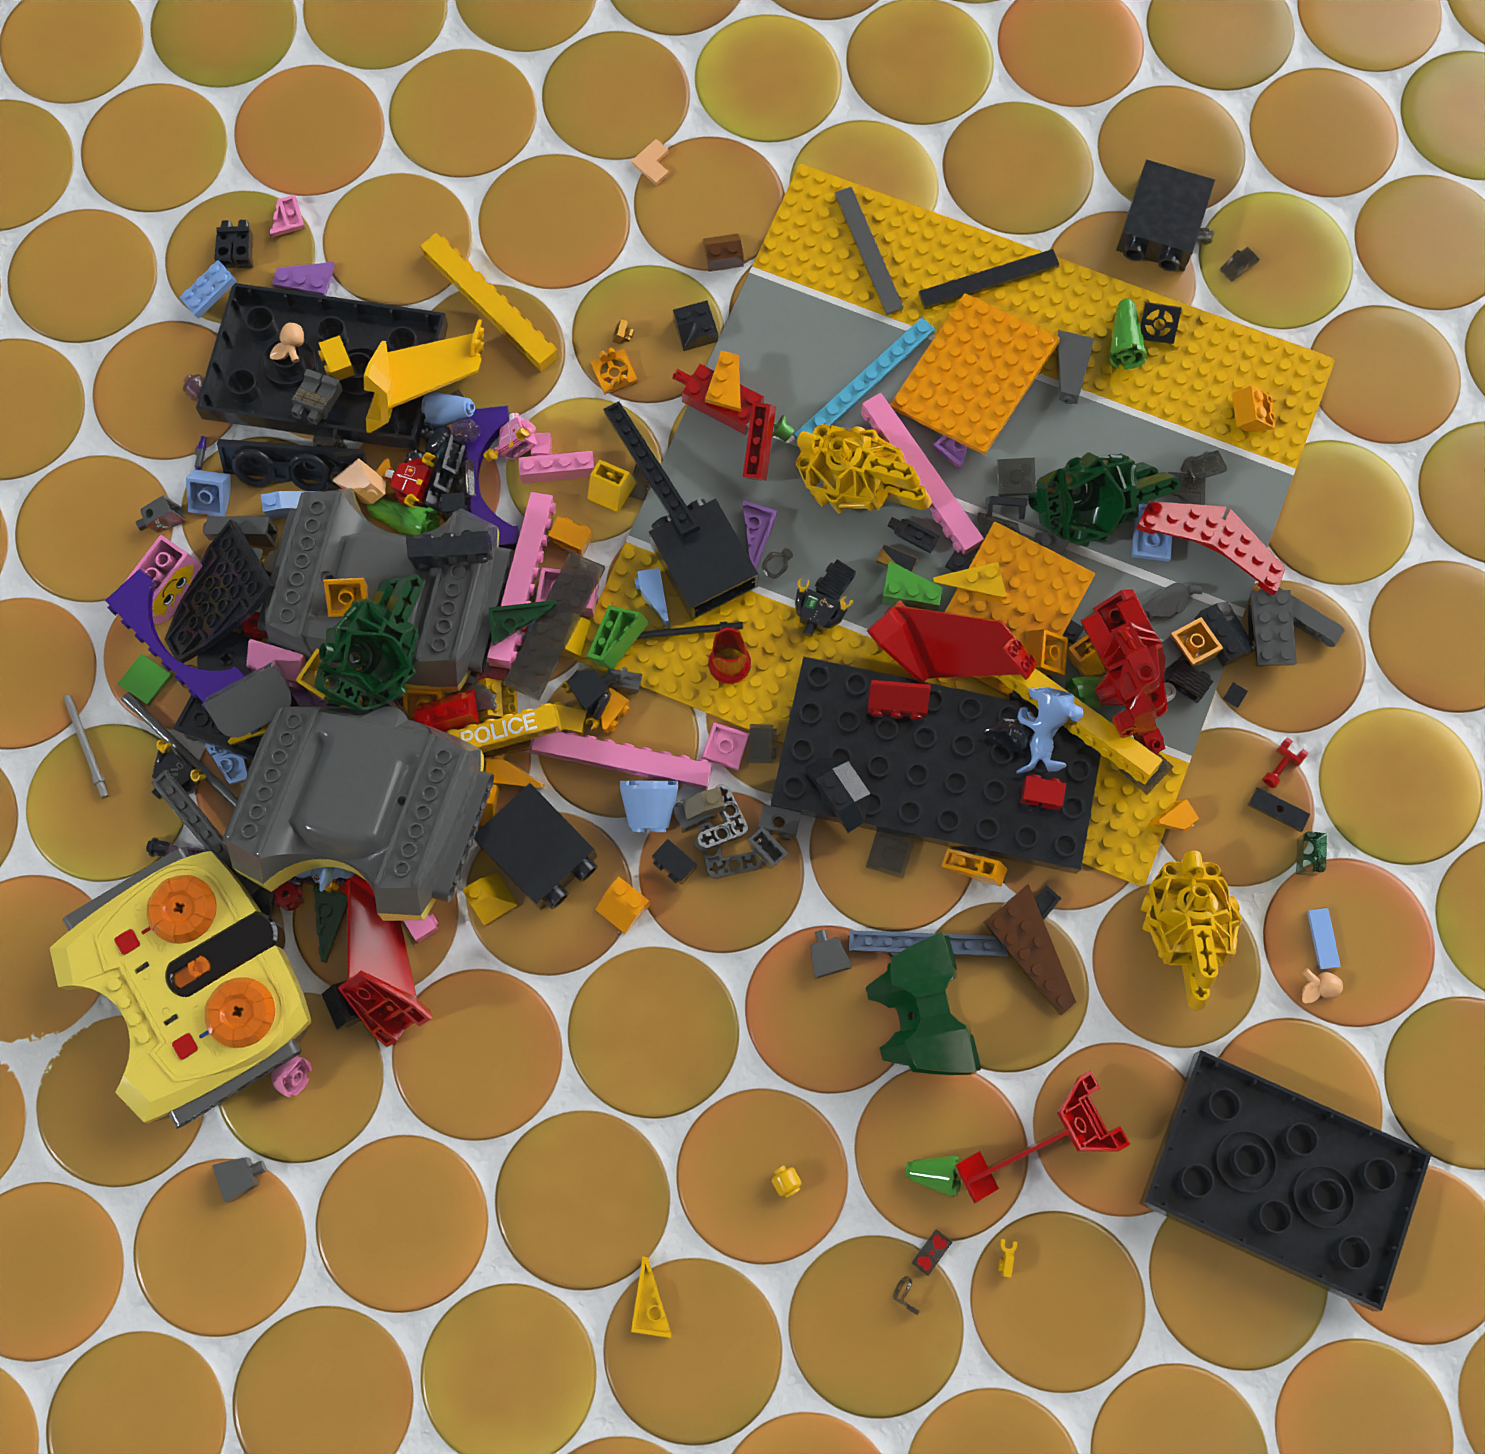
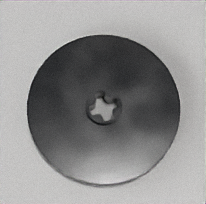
M229 633L214 646L198 655V669L222 671L230 670L235 666L245 675L250 674L251 672L246 667L249 641L240 635ZM226 657H229L231 661H228L227 664H224L223 660H226Z

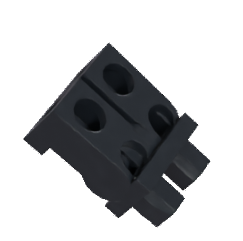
M246 219L239 220L238 226H233L231 221L222 220L221 226L216 229L215 262L219 260L225 268H235V264L237 268L254 267L252 259L253 234Z

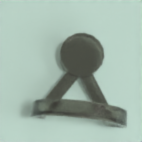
M784 548L781 553H769L762 563L765 575L772 579L780 577L787 570L788 560L793 557V553L787 548ZM774 556L783 557V567L777 574H772L767 569L768 561Z
M905 1276L896 1286L893 1299L918 1316L920 1311L904 1301L912 1285V1279ZM907 1282V1287L901 1299H898L901 1288Z

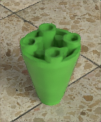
M952 1155L918 1159L912 1162L908 1161L905 1176L915 1183L948 1197H954L961 1190V1179H958L959 1174L955 1164L963 1159Z

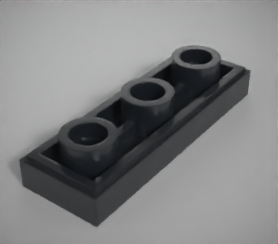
M1258 787L1255 788L1248 803V806L1299 832L1303 831L1310 817V813Z

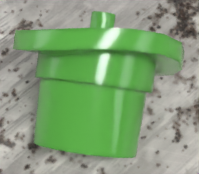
M782 415L777 424L774 422L773 436L786 442L793 434L794 428L787 424L785 421L786 417Z

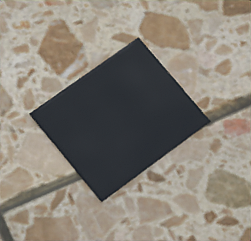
M1233 682L1223 699L1238 708L1248 691Z

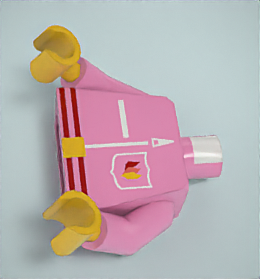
M511 413L509 415V422L500 428L498 446L494 449H488L483 456L489 462L497 459L500 455L514 461L537 445L534 435L536 427L529 420L521 418L518 413Z

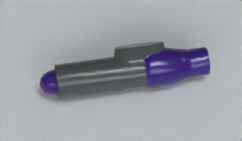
M201 436L200 442L195 449L196 461L194 467L196 470L202 469L207 446V437Z

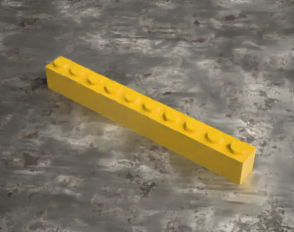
M435 233L421 244L420 247L423 255L541 372L558 359L555 345L552 342L548 343L544 335L539 330L536 331L532 323L527 318L524 319L515 306L511 307L508 304L507 298L504 295L500 296L492 283L488 284L484 276L479 271L476 272L472 264L467 259L464 260L456 248L452 249L444 236L440 237Z
M1036 668L1026 680L1022 675L993 676L1005 683L1008 688L1020 694L1023 699L1030 701L1037 709L1038 701L1030 697V688L1050 687L1068 692ZM1074 696V705H1078L1083 709V716L1078 722L1072 721L1069 718L1063 726L1070 733L1081 738L1088 746H1092L1099 751L1103 757L1114 762L1118 768L1125 770L1135 780L1145 785L1158 770L1163 759L1132 737L1121 738L1114 724Z

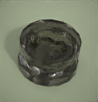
M1200 228L1197 241L1201 244H1210L1213 240L1214 231L1209 228Z

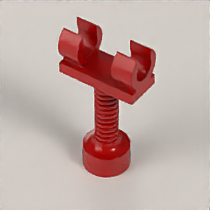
M1287 737L1276 750L1284 756L1272 773L1268 772L1264 776L1263 782L1271 788H1276L1280 783L1278 777L1291 761L1298 767L1309 753L1302 749L1296 756L1289 751L1288 748L1293 741Z

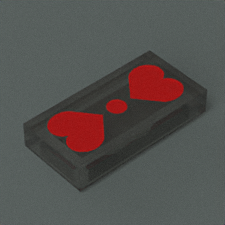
M935 1229L911 1263L929 1276L952 1244V1241Z

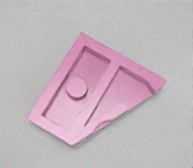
M291 195L278 199L276 204L277 210L273 216V227L270 229L272 238L304 229L305 225L296 196Z

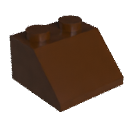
M738 233L703 238L709 272L744 267L743 249Z

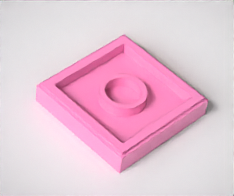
M713 723L702 759L738 771L750 734Z

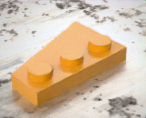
M721 350L705 398L706 403L741 412L739 355Z

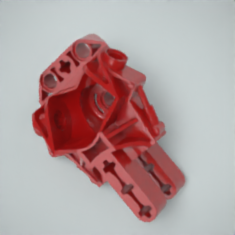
M1133 595L1116 603L1125 624L1112 629L1111 633L1099 612L1081 619L1082 626L1107 673L1094 689L1101 705H1123L1125 707L1124 711L1112 718L1121 738L1129 737L1134 733L1140 737L1156 730L1155 719L1163 716L1168 709L1164 682L1165 655L1163 645L1156 632H1154L1139 602Z

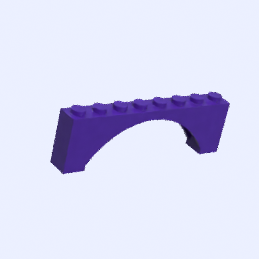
M508 406L475 409L471 417L463 419L465 423L461 422L462 428H465V434H462V438L466 439L465 442H468L466 443L467 451H464V460L468 462V468H465L466 479H469V485H466L467 495L471 499V502H468V511L498 526L499 547L516 550L520 535L518 525L512 526L498 517L484 502L479 488V472L484 458L483 454L500 436V428L509 422L510 412Z
M142 569L136 571L105 600L109 604L107 608L115 616L118 614L122 618L121 623L126 628H132L136 632L134 636L141 643L146 642L149 645V652L155 657L159 656L163 660L161 664L168 671L173 670L177 674L175 678L182 685L186 684L190 688L188 691L194 698L197 699L199 697L204 702L207 696L246 676L235 666L230 670L222 671L192 668L183 664L168 652L158 637L153 621L154 589L158 584Z

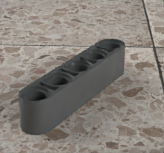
M1291 595L1293 625L1323 644L1335 647L1345 631L1344 628Z

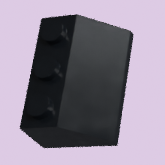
M1229 602L1216 603L1205 608L1194 618L1197 620L1202 617L1222 645L1223 649L1218 653L1217 658L1223 667L1255 652L1254 644Z

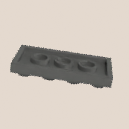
M1278 590L1274 596L1265 591H1252L1250 595L1256 666H1295L1297 661L1291 591Z

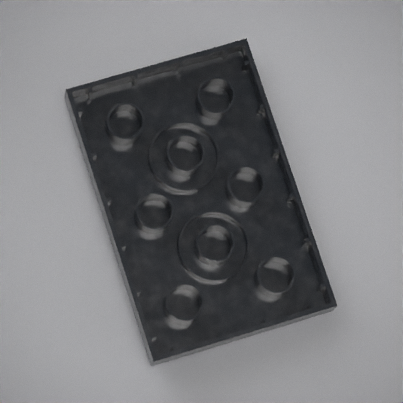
M235 283L231 287L196 409L201 419L417 450L420 441L418 432L421 430L426 417L425 413H422L421 410L422 400L425 395L393 407L389 422L375 431L367 433L366 417L375 392L364 390V374L370 359L382 341H386L387 352L445 340L448 328L446 314ZM286 323H296L302 327L304 332L303 344L295 348L299 358L297 363H293L290 356L282 360L270 358L272 349L278 343H281L280 333ZM340 335L355 375L340 380L343 391L328 413L326 420L321 419L315 425L308 421L307 416L309 414L304 413L301 419L293 417L291 413L294 405L292 398L305 378L304 373L306 369L327 376L324 368L327 363L326 361H321L318 353L321 350L319 343Z
M1200 1050L1193 1055L1139 1204L1371 1311H1382L1432 1153Z

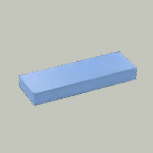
M1328 908L1307 911L1319 970L1341 967Z

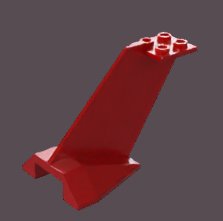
M899 600L891 605L884 612L885 615L867 630L878 646L921 684L927 678L1022 675L1026 680L1037 666L1035 658L1026 652L1022 642L1014 637L1002 621L906 607Z
M355 874L339 886V889L348 896L347 981L342 983L338 989L371 1034L384 1046L389 1047L398 1041L405 1029L414 1023L420 1027L431 1020L432 1014L430 1009L416 997L401 920L383 921L377 914L376 900L371 886L365 879Z
M1091 1070L1076 1079L1057 1112L1065 1128L990 1167L987 1166L980 1151L955 1164L958 1174L962 1178L968 1194L974 1203L999 1190L992 1175L994 1171L1066 1135H1069L1077 1152H1119L1131 1145L1121 1126L1108 1131L1089 1096L1101 1089Z

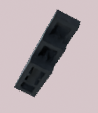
M452 434L448 436L432 471L421 506L425 508L430 507L440 512L439 501H442L441 494H449L453 477L458 475L466 445L465 441Z

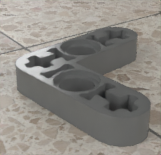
M720 784L715 788L720 787L721 793H725L722 796L723 801L726 802L724 805L725 807H731L734 810V815H728L725 811L719 812L724 823L698 834L695 839V846L699 850L707 851L738 839L748 829L731 790L724 784ZM737 826L741 827L742 829L739 831L735 830L734 827ZM718 830L725 832V839H720L717 836ZM712 836V839L709 840L707 844L705 842H701L702 838L706 840Z
M704 823L700 826L699 833L705 831L706 827L710 829L715 826L712 823ZM720 846L716 847L717 853L713 856L703 851L707 873L713 879L756 871L762 866V860L754 852L722 858ZM753 856H755V859H759L756 866L748 863L746 864L747 868L743 869L742 858H745V862L750 861ZM737 860L740 862V868L738 870H731L729 867L731 861ZM723 862H726L728 872L724 873V869L718 870V874L710 871V869H713V865H717L720 868L724 867Z

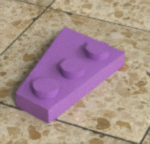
M334 262L280 267L276 270L272 284L276 288L326 296L335 264Z

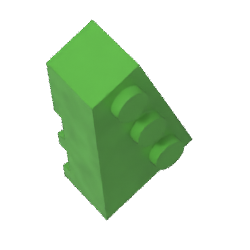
M889 561L882 603L893 605L901 600L906 607L938 611L942 587Z

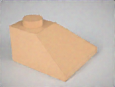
M359 458L333 479V482L342 489L352 488L361 504H373L385 495L387 481Z

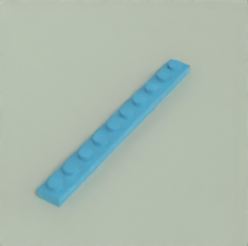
M923 317L918 320L794 433V438L797 440L802 431L812 433L820 424L834 425L935 332V328Z

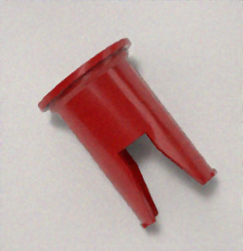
M728 627L720 629L714 637L713 650L708 658V668L711 675L717 681L723 684H735L747 677L751 670V658L744 646L740 631ZM727 648L735 649L741 653L739 657L732 660H725L721 657L715 659L719 652Z

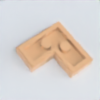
M655 139L632 160V165L657 186L669 175V171L659 163L669 153V149Z

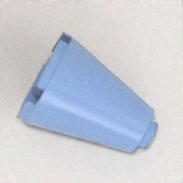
M430 392L424 396L421 410L426 416L424 421L430 423L431 427L436 429L455 423L460 419L471 417L475 411V404L470 398Z

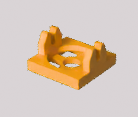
M609 348L607 354L603 350L600 352L598 359L590 362L604 395L638 382L624 349L615 352L613 348ZM612 360H620L625 365L621 367L615 366ZM604 363H607L609 367L607 372L601 374V367ZM612 369L619 370V375L612 377L609 375V372ZM628 371L627 376L622 373ZM609 378L612 381L611 383H608L605 381V379Z

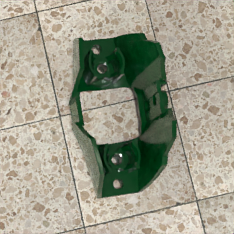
M940 932L891 957V962L887 964V971L866 986L868 1000L876 1001L888 1008H895L899 1017L900 1031L895 1032L891 1039L879 1048L882 1061L909 1066L912 1072L933 1075H973L981 1070L970 1026L964 1025L951 1014L947 1000L946 988L949 982L958 977L949 935H944L943 932ZM909 1013L916 1014L914 1020L908 1018Z

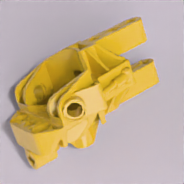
M820 424L812 433L802 431L799 434L797 445L801 453L796 460V466L806 488L810 490L820 506L824 507L830 504L839 514L851 509L879 511L885 500L918 510H926L931 506L932 500L925 487L920 486V478L914 467L905 464L906 461L901 449L889 442H885L874 429L865 430L857 426L848 430L834 425ZM819 481L822 484V487H817Z
M1198 851L1186 852L1181 862H1167L1163 865L1150 884L1140 911L1147 913L1142 929L1151 933L1152 940L1159 951L1158 956L1163 959L1164 964L1182 965L1189 1007L1193 1010L1201 1011L1206 1007L1210 996V988L1213 987L1216 981L1218 966L1228 965L1229 961L1235 957L1238 941L1237 933L1242 917L1238 913L1240 910L1239 903L1234 896H1230L1227 882L1220 867L1215 863L1202 862L1201 853ZM1155 893L1163 894L1162 899L1156 898Z

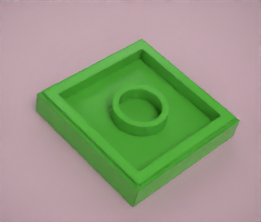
M141 654L117 684L149 706L173 675Z

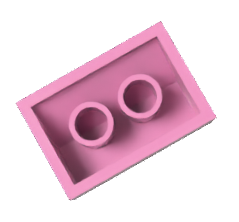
M253 639L249 640L246 667L251 673L275 660L291 689L304 690L295 684L296 678L306 665V659L303 654Z

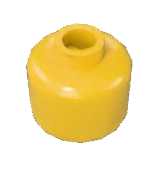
M784 1165L774 1171L775 1176L772 1178V1184L780 1196L788 1198L800 1191L799 1187L802 1182L793 1167L786 1169Z

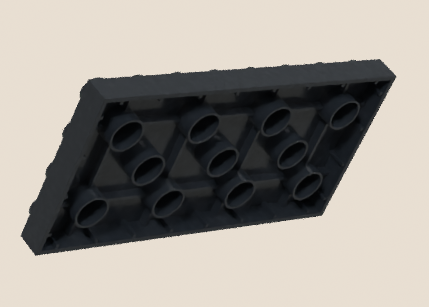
M803 656L771 806L801 812V815L841 823L804 768L819 758L849 761L871 793L865 823L859 826L861 828L1074 874L1081 870L1101 758L1099 751L1092 746H1088L1081 738L1070 733L1062 725L1052 738L1054 748L1050 760L1063 762L1067 765L1066 768L1048 772L1044 762L1039 760L1035 768L1029 772L1016 773L1017 770L1029 765L1031 762L1029 742L1025 749L1011 752L1008 747L994 741L990 736L983 735V731L1002 719H1018L1019 709L1022 707H1026L1029 712H1032L1037 717L1039 710L1035 705L924 682L923 684L931 685L926 718L913 720L911 717L903 716V718H892L891 715L875 717L867 713L871 680L921 683L913 679ZM1023 724L1030 740V737L1035 732L1033 729ZM1035 774L1041 776V779L1049 780L1050 778L1060 779L1062 783H1066L1062 808L1054 810L1042 807V803H1039L1038 806L1020 803L1026 776Z

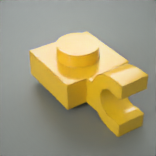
M1000 1239V1248L1005 1253L1003 1254V1259H999L998 1271H1001L1000 1276L1011 1278L1014 1251L1017 1248L1018 1242L1012 1241V1247L1008 1249L1005 1247L1006 1240Z

